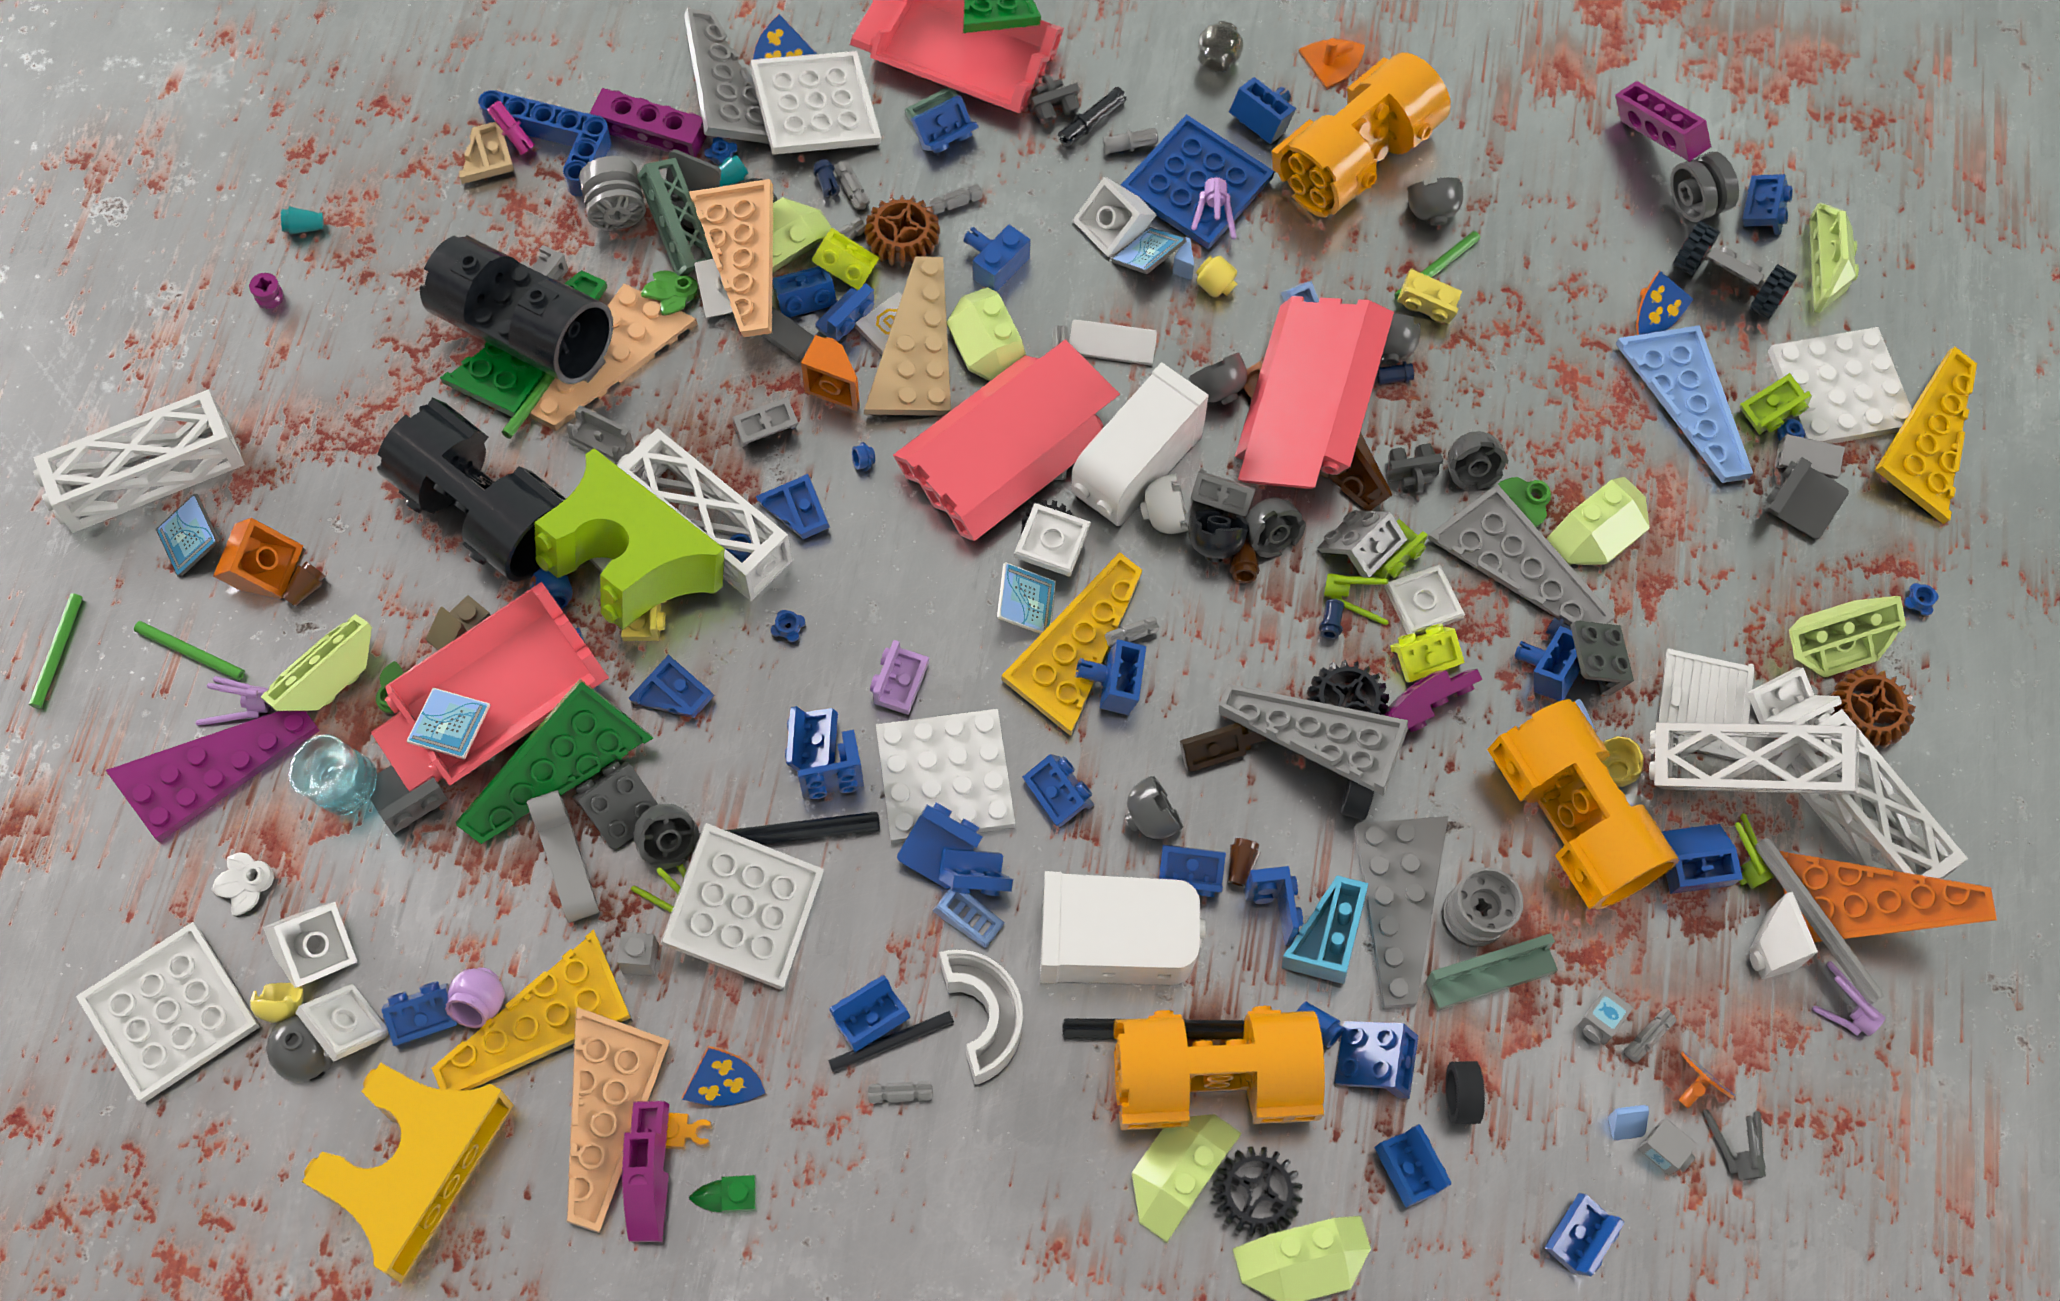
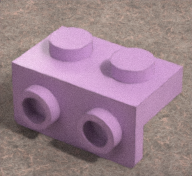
M893 640L891 648L886 647L882 654L880 665H883L880 675L875 674L870 685L874 704L909 715L928 667L929 657L900 648V641Z

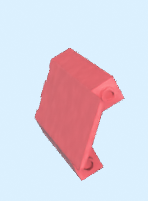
M873 0L853 34L850 45L870 52V58L1020 113L1026 111L1028 104H1030L1031 91L1040 85L1043 76H1045L1044 70L1047 62H1052L1056 56L1064 28L1041 20L1040 25L963 33L964 0Z
M1292 296L1280 305L1235 457L1243 460L1238 476L1239 481L1251 484L1313 489L1316 486L1320 469L1324 473L1337 475L1351 466L1394 311L1370 300L1358 299L1357 304H1342L1341 298L1320 297L1319 302H1304V297Z
M1065 339L1041 358L1024 355L893 454V457L906 479L920 483L932 506L948 513L960 536L976 541L1076 462L1082 451L1103 428L1102 421L1095 414L1118 397L1120 393Z
M540 582L387 684L385 689L388 697L385 698V701L391 710L398 714L371 731L409 792L433 777L437 782L444 778L451 786L539 726L579 679H582L590 687L595 688L609 677L547 588ZM432 688L490 703L491 705L465 760L407 743V739Z

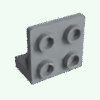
M1354 510L1345 515L1343 522L1336 529L1331 530L1324 536V541L1317 548L1321 553L1347 554L1360 575L1369 578L1408 539L1390 512Z

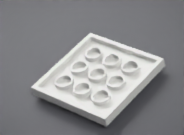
M857 51L751 60L750 69L772 154L880 144L881 135Z
M1878 327L1771 345L1768 350L1778 379L1790 373L1805 393L1809 391L1812 395L1808 404L1809 408L1799 416H1793L1794 419L1802 424L1806 433L1804 438L1835 444L1896 433L1900 430L1912 410Z
M998 709L876 724L891 844L904 843L926 804L933 807L936 802L951 810L950 818L961 823L964 818L980 827L977 833L1015 828Z
M706 823L703 826L660 944L781 990L784 988L824 869Z
M194 922L76 996L135 1097L142 1104L260 1027Z

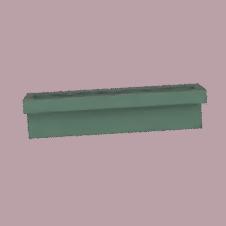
M676 158L645 164L636 176L675 273L679 276H688L695 269L694 263L713 259L704 235V229L696 213L697 210L694 202L691 199ZM670 167L674 176L673 182L670 183L663 179L659 169ZM672 192L682 197L684 201L682 209L672 204L670 199ZM683 218L693 224L695 229L693 235L682 229L680 223ZM694 244L703 249L706 258L695 260L691 252L692 245Z
M1552 933L1433 970L1425 982L1436 1010L1440 1011L1555 974L1558 968L1549 950L1555 943Z

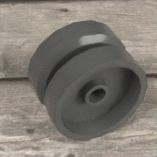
M1711 151L1699 156L1695 160L1682 162L1672 170L1670 176L1672 196L1678 210L1689 221L1699 222L1710 218L1714 214L1731 210L1736 206L1739 199L1738 179L1732 164L1723 154Z

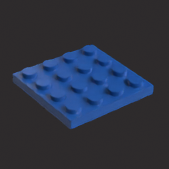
M1186 114L1120 186L1137 195L1158 217L1209 250L1229 227L1224 204L1220 207V219L1216 220L1214 208L1205 203L1197 229H1191L1199 203L1200 192L1205 191L1206 181L1211 178H1221L1227 182V193L1230 194V205L1233 220L1235 221L1274 178L1275 171Z

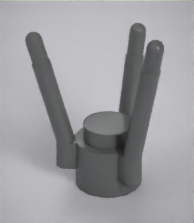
M1704 1109L1703 1114L1728 1162L1730 1173H1738L1740 1181L1766 1177L1761 1112H1754V1124L1752 1116L1748 1115L1746 1117L1749 1151L1738 1152V1159L1735 1160L1710 1111Z

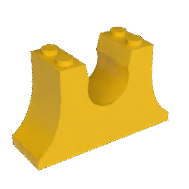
M380 1062L378 1067L372 1069L365 1077L363 1082L364 1088L361 1092L392 1122L399 1123L401 1139L395 1154L380 1166L359 1168L342 1156L321 1152L318 1158H313L307 1165L302 1183L322 1197L347 1210L357 1220L367 1235L372 1248L374 1267L397 1282L402 1283L514 1104L501 1089L492 1084L467 1091L441 1090L420 1084Z

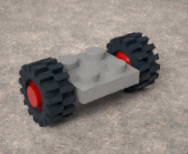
M1699 221L1679 250L1673 266L1693 276L1703 260L1707 261L1709 259L1712 263L1760 290L1749 309L1769 320L1787 296L1790 287L1798 275L1777 264L1764 283V274L1761 273V266L1748 259L1744 264L1736 259V252L1723 245L1720 249L1712 248L1720 231Z

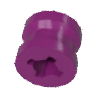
M266 272L259 273L250 280L249 290L258 306L264 309H272L282 303L284 292L274 275Z

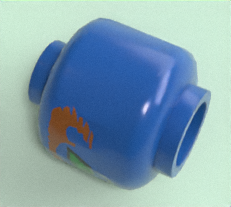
M540 568L530 578V589L542 582L561 609L566 607L572 599L573 590L567 574L557 578L551 572Z

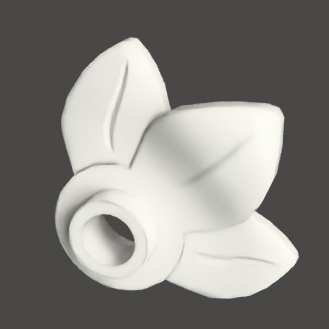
M241 852L227 857V867L229 870L222 872L215 879L212 886L214 894L224 898H231V912L233 916L242 915L256 906L260 892L268 889L274 880L273 871L267 863L259 860L254 861L249 854ZM258 872L257 878L254 880V876Z

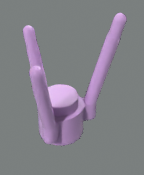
M1221 178L1208 179L1205 183V191L1200 192L1199 203L1191 229H1197L1205 203L1214 208L1216 220L1220 219V207L1224 204L1230 235L1235 240L1237 236L1230 205V194L1227 193V182Z
M215 676L213 681L220 684L208 683L207 688L241 695V707L246 708L247 711L196 720L195 724L200 726L245 718H260V712L268 713L270 705L261 698L262 694L269 690V688L253 686Z
M1827 962V966L1836 976L1835 981L1857 1004L1850 1014L1853 1022L1818 1006H1813V1011L1848 1028L1856 1036L1862 1031L1867 1036H1871L1883 1024L1886 1017L1874 1006L1867 1003L1862 994L1833 962Z

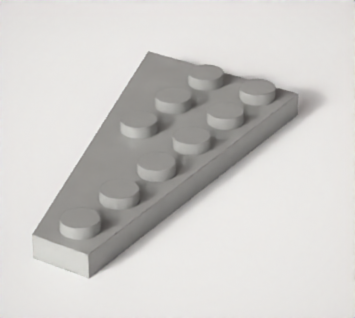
M1231 684L1227 685L1219 703V714L1382 796L1386 792L1408 730V720Z

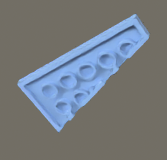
M1700 325L1618 338L1616 342L1617 347L1722 483L1749 479L1753 471Z

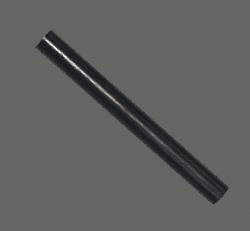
M950 1011L944 1012L871 1042L857 1052L852 1050L828 1060L832 1072L838 1071L954 1023Z

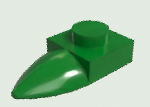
M756 1176L721 1177L720 1180L709 1182L696 1189L689 1196V1200L702 1209L717 1213L756 1211Z

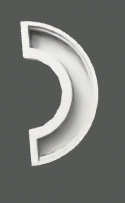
M967 950L939 952L940 965L948 993L963 992L974 996L983 1003L989 1015L986 1030L978 1039L966 1044L967 1059L974 1083L977 1085L991 1079L1003 1070L1018 1048L1023 1023L1021 996L1009 973L991 958Z

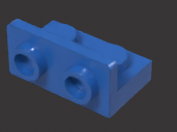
M1785 174L1751 175L1742 218L1744 226L1772 225L1774 234L1781 235L1783 224L1788 222L1787 202H1791L1793 196L1792 186L1788 185Z
M820 266L772 278V287L778 299L781 313L788 318L831 307L837 302L833 280L829 272Z
M1049 754L1022 778L1055 825L1061 827L1084 808L1091 809L1095 804L1090 799L1092 792L1088 786L1082 781L1078 782L1073 775L1075 769L1071 762L1064 756L1061 758L1060 756Z
M434 981L419 987L420 992L408 996L407 992H401L387 998L388 1003L383 1005L381 1011L393 1047L458 1025L446 1011L449 991L448 983L439 985L438 981Z

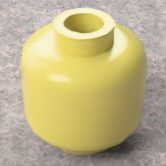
M1209 256L1195 272L1198 275L1196 279L1197 284L1213 298L1219 297L1222 293L1227 297L1238 284L1234 281L1237 276L1236 268L1222 256H1215L1214 258Z

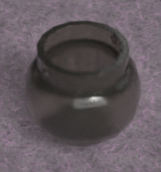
M1219 21L1216 24L1207 26L1199 36L1197 60L1210 70L1228 72L1232 64L1238 61L1243 51V39L1237 27L1226 21Z

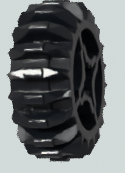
M1346 659L1342 661L1340 668L1333 662L1330 664L1329 670L1324 667L1320 669L1319 676L1312 678V686L1308 687L1307 695L1309 696L1307 700L1326 704L1324 698L1326 696L1329 698V702L1342 707L1345 698L1349 699L1351 694H1354L1351 702L1346 703L1344 706L1345 708L1379 715L1389 711L1386 703H1388L1390 697L1389 694L1384 693L1387 688L1386 683H1378L1380 679L1379 673L1371 676L1369 674L1370 666L1365 667L1364 670L1359 669L1358 661L1354 662L1353 667H1349ZM1339 683H1350V684H1349V685H1342V684H1339ZM1361 689L1368 695L1371 705L1367 703L1368 700L1362 697Z
M1253 1146L1248 1147L1247 1158L1243 1152L1237 1150L1234 1153L1236 1162L1226 1157L1224 1165L1227 1169L1219 1167L1216 1171L1217 1176L1222 1180H1214L1212 1183L1214 1189L1222 1191L1213 1194L1212 1200L1224 1203L1216 1209V1213L1220 1215L1228 1212L1229 1214L1224 1220V1224L1228 1226L1233 1220L1237 1222L1238 1225L1234 1231L1236 1234H1240L1243 1227L1248 1228L1247 1237L1250 1239L1254 1237L1256 1229H1259L1260 1237L1268 1235V1227L1272 1233L1281 1232L1278 1223L1288 1228L1291 1225L1288 1216L1297 1217L1299 1211L1293 1205H1300L1303 1201L1302 1197L1293 1194L1301 1191L1303 1187L1301 1183L1291 1182L1298 1176L1297 1170L1287 1173L1286 1169L1291 1162L1286 1159L1282 1164H1279L1277 1160L1280 1153L1277 1151L1273 1153L1271 1158L1266 1157V1147L1261 1148L1259 1156H1256ZM1246 1168H1263L1260 1176L1256 1178L1246 1176L1241 1178L1236 1175L1239 1171ZM1272 1174L1279 1180L1282 1186L1283 1200L1279 1199V1194L1270 1187ZM1264 1179L1261 1194H1265V1196L1261 1195L1251 1206L1250 1203L1253 1199L1251 1194L1253 1191H1249V1189L1254 1190ZM1231 1184L1237 1187L1236 1191L1241 1193L1245 1199L1242 1211L1235 1205L1232 1199ZM1258 1207L1269 1209L1274 1207L1279 1210L1276 1214L1267 1218L1251 1217L1253 1211Z

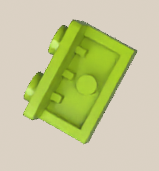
M1789 373L1742 402L1739 408L1760 435L1766 430L1770 433L1784 424L1783 420L1788 416L1793 415L1797 417L1809 408L1808 404L1812 395L1809 391L1805 393Z

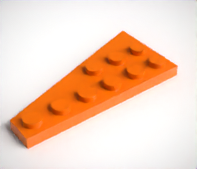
M1779 851L1843 939L1997 921L1991 887ZM1803 915L1814 943L1823 942Z

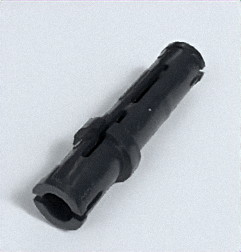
M1115 87L1086 112L1077 114L1073 118V122L1058 132V137L1063 136L1059 139L1064 146L1069 147L1083 134H1089L1093 126L1127 100V97L1124 96L1125 92L1120 87Z

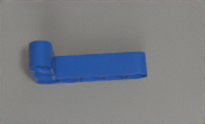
M495 90L483 92L479 96L478 103L486 124L495 122L488 113V108L495 102L500 101L515 121H520L519 126L527 136L572 147L564 165L563 174L568 192L575 197H582L583 193L579 179L581 169L587 163L597 158L606 157L611 146V138L605 119L600 116Z

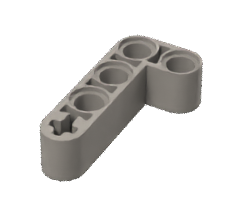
M556 790L527 800L568 923L600 913L566 806L559 791Z

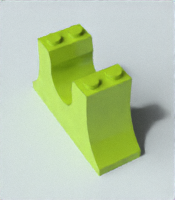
M595 448L585 454V473L576 489L562 503L535 521L536 562L544 571L551 572L557 578L575 571L587 560L593 558L613 559L600 574L601 614L605 620L616 624L622 630L648 610L668 599L689 593H715L723 587L725 548Z

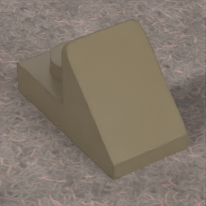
M469 595L450 612L441 606L428 632L426 641L436 650H440L491 616L490 612Z

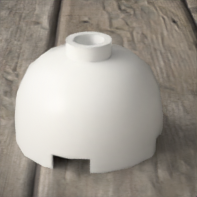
M1176 473L1155 479L1145 491V502H1140L1143 519H1149L1153 528L1166 534L1188 531V522L1182 523L1185 520L1184 514L1186 510L1180 484L1175 486L1173 484L1178 480Z

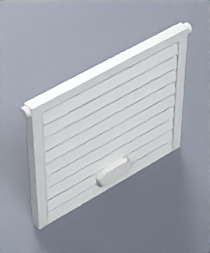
M1667 649L1657 723L1748 724L1751 702L1747 692L1751 691L1753 687L1754 664H1748L1747 666ZM1678 736V744L1693 736ZM1730 737L1746 747L1747 737ZM1716 740L1696 751L1697 753L1739 761L1745 757L1720 740Z

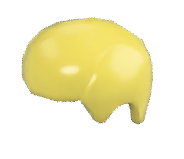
M1617 736L1605 740L1603 743L1610 756L1603 764L1608 768L1609 775L1618 787H1625L1635 782L1640 777L1644 764V757L1640 746L1632 739Z
M292 983L267 984L264 986L260 996L257 995V991L253 992L250 1000V1009L255 1016L264 1021L280 1023L284 1019L297 1015L296 1011L303 1003V987L294 988Z

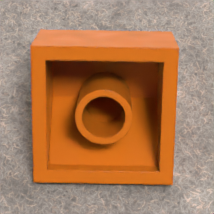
M815 335L801 362L805 393L858 412L860 408L858 380L843 345L832 338H823Z
M253 518L243 520L234 524L213 577L241 591L282 599V594L289 584L304 545Z

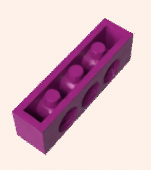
M1636 81L1615 94L1621 122L1688 162L1711 148L1707 121L1644 84Z
M602 88L589 113L605 119L610 135L669 153L672 150H678L696 158L707 137L704 132L702 117L699 115L679 111L668 105L662 106L652 103L644 98L625 95L617 90L612 91Z

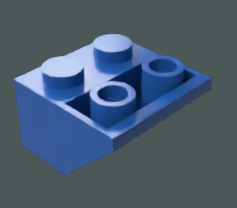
M1720 824L1661 831L1679 858V862L1666 873L1670 894L1728 887L1743 879L1736 847Z

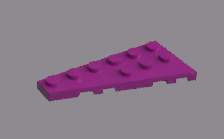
M277 711L105 771L153 837L160 843L320 730L305 711Z

